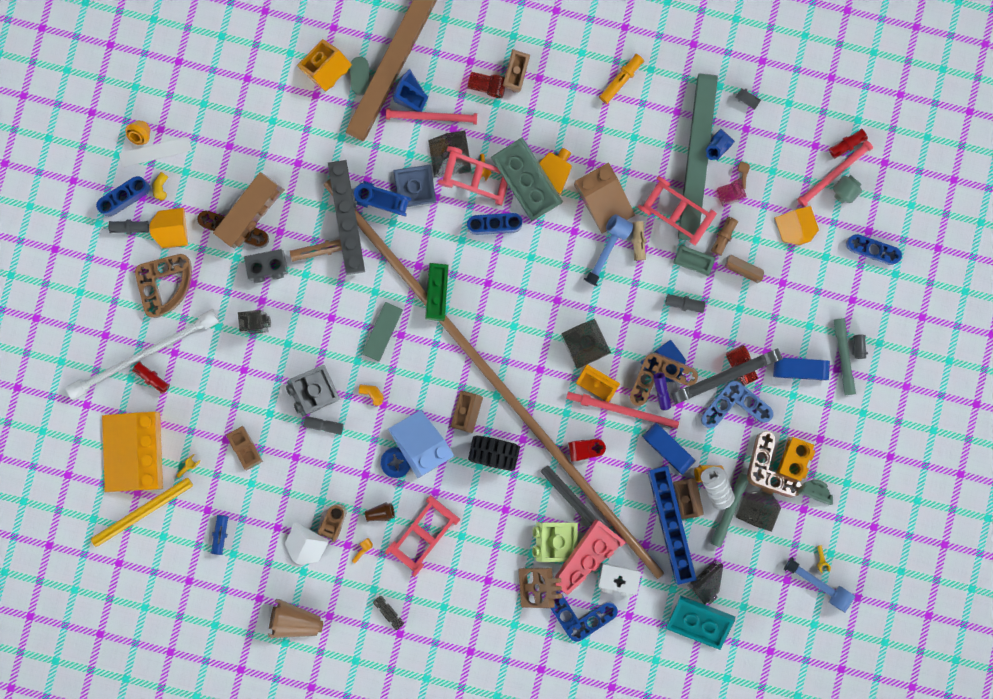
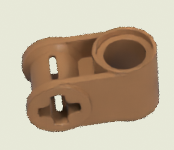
M335 504L328 509L317 533L320 536L323 535L332 539L334 543L340 534L347 514L346 508L342 504ZM334 508L341 510L342 516L340 518L333 516L332 511Z

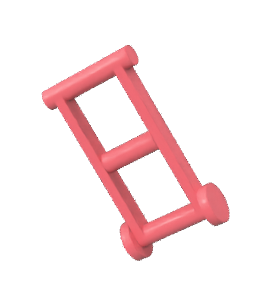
M448 146L447 151L450 152L443 180L439 179L438 184L447 188H452L453 185L496 200L495 204L502 206L508 186L503 176L497 195L478 189L483 168L501 174L498 168L462 155L463 151L461 149ZM456 159L476 165L471 186L451 179Z
M658 176L656 178L659 181L644 205H638L637 208L649 216L653 213L690 237L691 240L689 242L696 246L717 213L713 210L707 212L669 187L671 183ZM663 188L681 199V202L669 219L651 208ZM688 204L706 215L694 235L676 224V221Z
M431 495L426 500L429 504L398 543L393 541L385 551V554L392 553L413 570L412 575L414 577L424 566L421 562L452 523L457 525L460 521V518ZM431 506L450 520L436 538L418 525ZM412 530L430 544L416 563L398 549Z

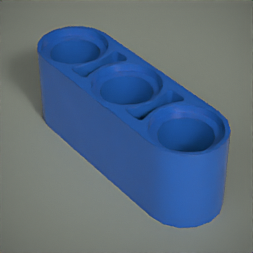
M135 176L101 197L96 203L97 210L105 216H114L146 196L150 191V185L144 178ZM139 182H143V188L136 191V185ZM127 192V198L120 201V195ZM110 202L111 208L108 211H104V205Z
M517 213L474 215L468 219L467 228L473 235L515 233L522 228V218ZM517 219L519 225L511 227L508 223L509 220ZM492 220H498L500 226L492 228L489 223ZM473 221H479L481 227L475 230L470 227V224Z
M783 358L774 362L773 377L829 380L830 361Z
M654 423L642 436L646 442L682 475L696 462L657 423Z

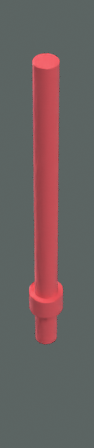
M569 391L567 393L566 399L580 402V405L587 407L591 405L676 429L679 425V421L591 398V395H580Z

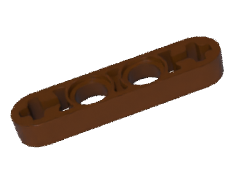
M205 210L199 213L197 220L203 228L215 231L225 217ZM209 215L211 220L216 221L215 228H213V223L207 222L204 224L205 222L202 218ZM254 228L253 233L251 231L245 236L244 243L255 247L263 248L269 243L268 234L258 228ZM251 233L256 236L263 234L264 242L261 241L258 244V241L251 237Z

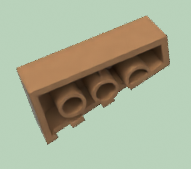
M259 172L213 234L232 248L240 247L246 239L245 236L256 227L257 222L267 213L268 209L285 189L265 174Z

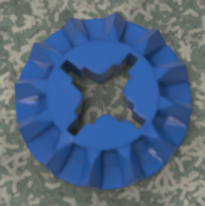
M399 447L390 448L382 455L381 468L387 476L400 478L409 472L411 467ZM394 454L398 460H404V462L399 464V471H397L395 466H388L389 463L394 461Z

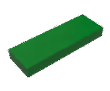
M429 263L425 320L445 321L449 267L447 264Z

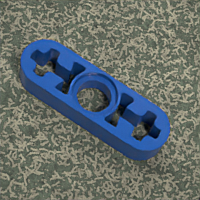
M859 234L852 235L846 242V246L851 252L888 265H894L902 258V253L897 247ZM858 239L859 244L864 245L866 242L868 243L865 248L862 246L854 248V244L851 242ZM870 245L878 246L879 252L877 255L870 253ZM883 251L888 254L893 251L896 258L891 261L888 255H883L882 258L880 256L883 254Z

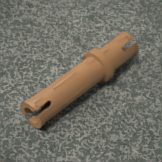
M340 239L334 241L325 240V243L289 251L291 260L294 262L324 254L332 255L333 252L341 251L342 247ZM337 245V247L320 250L321 248ZM312 250H317L316 252H311V253H307V254L301 255V253H303V252H308V251H312Z

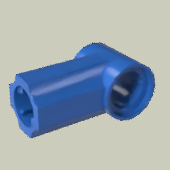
M720 129L711 138L710 144L705 149L707 158L718 161L735 141L725 131Z

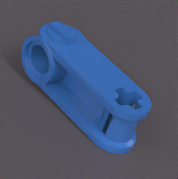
M366 181L360 183L354 190V201L357 202V205L366 208L369 205L405 217L407 215L405 212L408 203L412 199L374 187L373 183ZM364 190L369 191V195L366 199L362 198V193Z

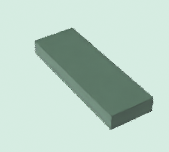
M385 302L363 349V355L380 362L403 309Z

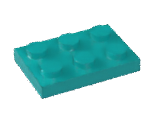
M680 595L668 620L666 629L721 650L735 622V616Z

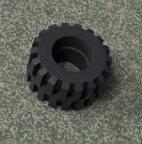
M479 435L473 436L468 460L476 464L513 471L516 468L520 446L495 438Z

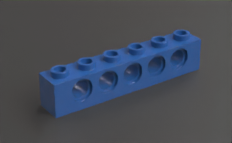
M662 466L647 470L675 583L680 585L696 581L669 467Z

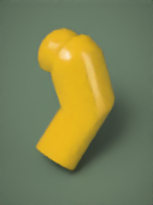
M162 172L159 173L152 183L153 196L160 201L165 200L167 197V193L163 191V185L168 176Z

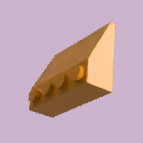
M160 412L102 415L105 492L163 489Z

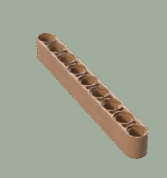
M437 0L412 1L347 127V134L363 142L365 141Z

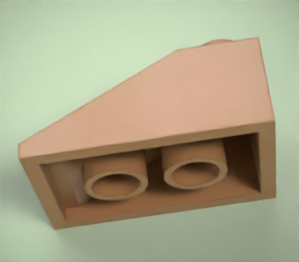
M609 162L575 181L574 186L602 234L607 231V223L613 215L617 214L626 220L635 216Z

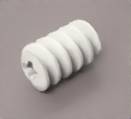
M710 467L704 470L701 474V480L710 497L712 506L717 510H723L731 506L735 496L725 471L720 467Z

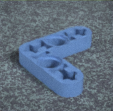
M732 381L723 388L703 413L701 422L706 428L716 427L735 403L762 423L769 422L773 418V410L741 383ZM737 385L738 394L734 393L731 395L730 398L733 399V401L731 402L730 399L726 396H723V394L726 393V395H728L731 392L730 386L734 387ZM747 396L754 399L752 407H746L744 404V399ZM720 399H724L727 402L725 410H720L717 407V402ZM758 403L761 404L758 407L759 409L768 411V418H761V413L758 410L755 413L752 412L758 406ZM712 408H714L716 412L721 413L720 417L718 414H716L713 418V420L715 421L714 424L706 423L707 418L705 417L711 416L714 413V411H711Z

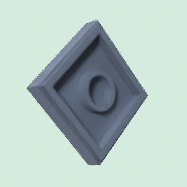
M431 165L393 170L396 193L412 198L407 207L436 203Z

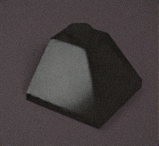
M465 130L446 133L428 140L434 178L444 176L450 152L447 151L448 146L461 149L463 151L462 155L469 157ZM456 159L452 175L472 172L470 163Z
M595 319L573 327L560 335L576 369L611 354Z
M714 560L696 577V581H692L687 585L703 604H711L717 599L718 596L716 594L720 590L723 564Z

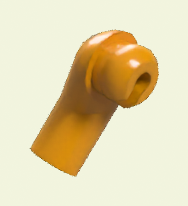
M359 385V394L369 395L375 406L382 405L384 397L378 387Z

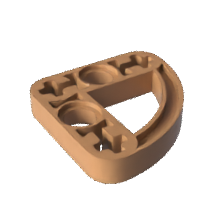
M177 254L142 263L136 267L135 276L143 308L147 316L152 318L164 316L174 310L185 298L192 280V265L186 255ZM180 258L186 261V263L183 264L184 267L181 268V266L176 265L173 266L175 270L172 271V264L170 263V260H172V263L174 264L180 262ZM165 262L168 265V270L160 273L158 266L160 263ZM143 268L149 270L146 276L147 280L152 279V282H146L145 277L140 275L143 272ZM182 272V280L178 291L169 302L162 305L156 279ZM147 286L154 288V293L151 296H146L144 293V289ZM155 298L157 299L153 300L154 306L158 307V309L155 311L156 314H154L153 312H149V309L152 308L151 302H146V300H152Z

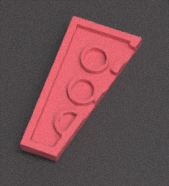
M595 519L554 577L561 578V582L556 583V586H562L561 591L567 595L570 594L586 579L589 573L599 568V564L606 558L609 559L614 554V551L618 547H622L626 542L599 520Z

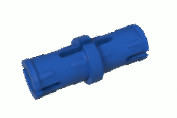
M217 515L215 530L212 532L211 554L223 555L225 538L228 536L226 530L229 516ZM220 526H222L221 535H220V541H219V543H218V537H219Z

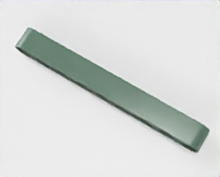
M698 73L683 196L702 208L708 164L705 149L710 144L718 75ZM688 204L680 215L679 226L694 235L700 226L702 213ZM678 230V239L691 240L690 237Z

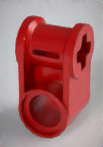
M600 439L568 442L571 462L599 457L606 451V445ZM596 442H598L599 445L603 446V448L599 450V453H596L595 450H592V447L595 446Z

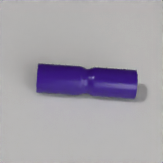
M661 372L656 373L653 379L656 391L658 392L660 409L669 410L671 402L669 392L667 391L665 374Z

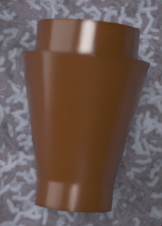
M385 502L370 510H366L365 517L367 522L390 521L395 518L392 503L388 504Z

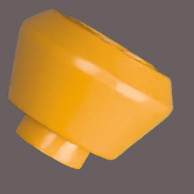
M137 120L126 126V136L132 143L145 145L149 142L151 130L145 121Z

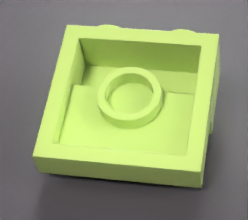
M536 522V526L533 527V537L536 538V546H533L532 554L536 561L566 562L578 545V523Z

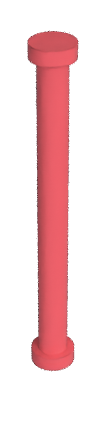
M386 109L387 120H390V118L473 122V124L477 125V113L467 115Z
M865 140L859 149L803 197L797 198L800 205L806 207L808 205L807 202L864 153L873 149L872 144Z

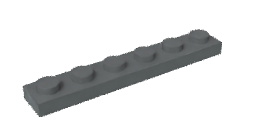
M347 160L328 162L346 275L365 272Z

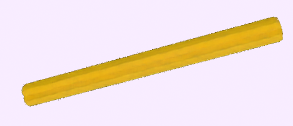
M185 478L92 537L91 542L95 547L103 544L193 487L191 480Z

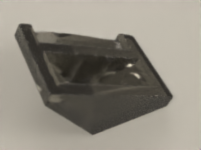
M764 491L748 492L744 494L736 518L755 527L772 532L781 506L772 494Z

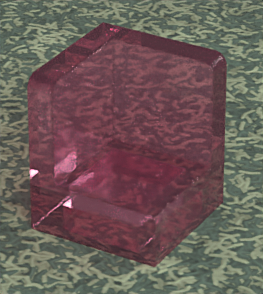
M741 178L734 180L731 184L717 188L722 206L744 200L747 197Z

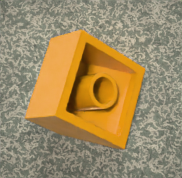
M324 39L297 64V67L325 92L332 88L335 82L342 75L346 74L352 66L339 49Z

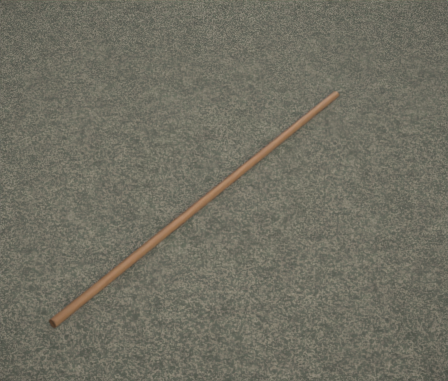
M329 179L323 185L333 196L331 181ZM355 209L358 227L426 306L427 292ZM445 315V321H439L440 324L651 573L659 579L664 574L662 569Z

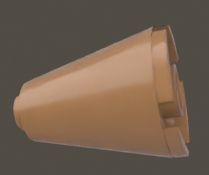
M281 599L275 600V603H278V605L272 609L269 629H272V634L268 633V638L317 636L318 632H322L323 621H320V616Z

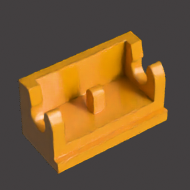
M588 364L575 383L607 402L612 399L620 385L619 382Z

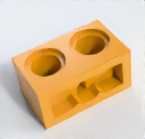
M789 437L776 473L797 481H802V478L805 479L809 470L807 464L809 460L812 461L815 455V450H813L815 445L795 437ZM799 445L803 446L805 450L802 456L796 453V448ZM793 463L798 467V471L795 474H792L789 470L790 465Z

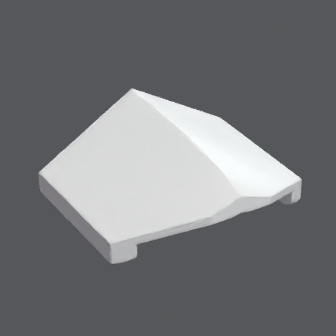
M295 522L285 545L291 559L297 564L304 565L319 562L329 540Z

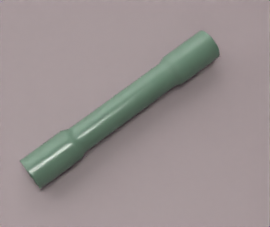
M845 318L835 319L833 321L838 341L844 395L856 394L848 349Z
M739 473L733 488L734 502L725 509L719 526L716 528L710 542L721 548L735 510L748 485L747 475L744 473Z

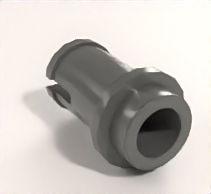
M741 88L735 98L738 99V102L742 101L755 110L761 99L749 93L747 88Z
M854 335V352L852 355L855 356V359H866V355H868V352H866V335Z

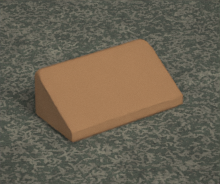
M512 49L502 86L516 93L521 91L530 59L529 54Z
M733 255L728 257L724 266L726 269L756 283L761 282L764 276L763 269Z
M460 391L450 427L473 433L483 397Z
M695 477L673 482L681 519L704 515Z

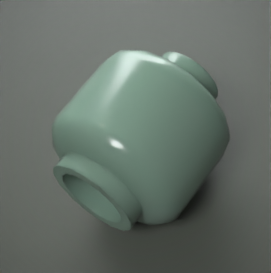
M851 175L849 177L842 176L833 187V191L836 193L834 197L842 204L844 201L852 203L862 192L860 187L862 184Z

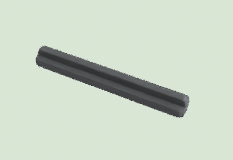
M548 465L541 470L544 477L591 526L595 519H597L594 514Z

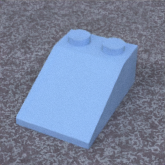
M422 410L388 429L417 478L454 457L444 438Z

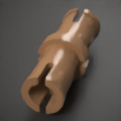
M732 217L726 218L723 228L717 233L718 237L710 250L711 252L722 256L738 224L736 219Z

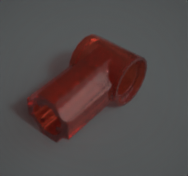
M471 72L468 89L487 93L491 97L503 98L506 87L502 85L505 77Z
M744 345L726 352V357L732 368L751 360L750 354ZM755 371L739 377L743 386L759 379Z

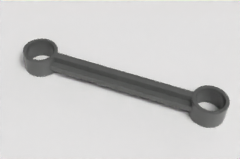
M777 348L694 385L676 391L671 396L676 405L783 358Z

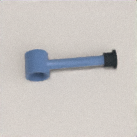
M617 214L609 219L606 230L611 233V236L594 269L583 280L598 286L596 284L600 278L598 275L617 239L625 240L630 235L633 229L631 222Z
M793 557L789 559L784 567L785 571L788 570L793 574H798L831 596L829 603L846 613L855 599V595L841 586L834 590L801 568L800 564L794 561Z

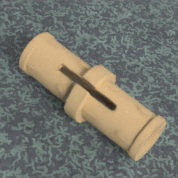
M632 222L633 239L631 243L634 247V261L646 260L645 243L647 241L644 237V222Z

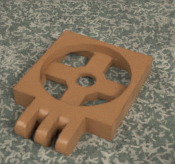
M519 568L521 607L554 608V599L562 598V594H556V591L562 590V586H556V583L561 582V578H553L552 568ZM530 572H533L532 583H528L527 575ZM541 576L543 577L545 584L541 581ZM536 584L539 585V591L535 589ZM528 592L534 594L535 603L529 601ZM546 592V596L542 602V594Z

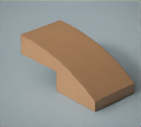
M244 426L226 435L246 471L263 462Z

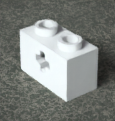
M602 563L597 586L602 588L601 591L612 594L614 590L621 592V596L632 597V594L637 595L641 571ZM621 576V579L624 580V583H620L619 586H617V583L614 582V579H618V577Z

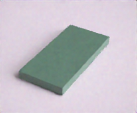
M523 137L491 156V159L531 222L563 203V200Z

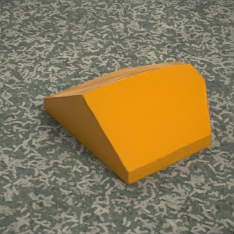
M811 206L796 209L774 218L784 243L802 245L811 242L819 231Z
M177 208L158 211L149 224L150 235L163 249L189 246L185 209Z

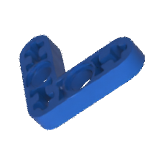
M563 595L558 601L561 606L565 603L566 607H562L556 612L555 609L558 607L554 603L555 607L550 608L569 638L575 642L583 640L613 620L618 614V609L614 603L605 602L578 619ZM606 606L609 608L613 607V614L611 616L609 614L604 615L603 618L605 620L602 622L596 612L600 611V614L606 611ZM565 610L571 613L569 621H562L560 618V614ZM591 616H595L598 619V624L595 627H590L587 624V620ZM584 621V625L589 631L585 632V629L580 631V637L572 636V629L575 627L580 629L583 627L580 623Z

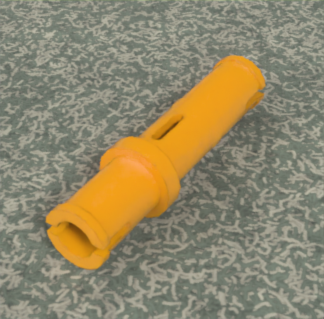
M635 54L626 66L623 65L621 67L620 73L603 93L599 95V98L605 104H608L629 78L634 77L635 71L644 63V59L640 55Z

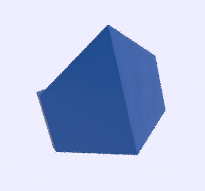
M410 69L402 76L393 94L395 103L415 112H422L429 97L424 93Z

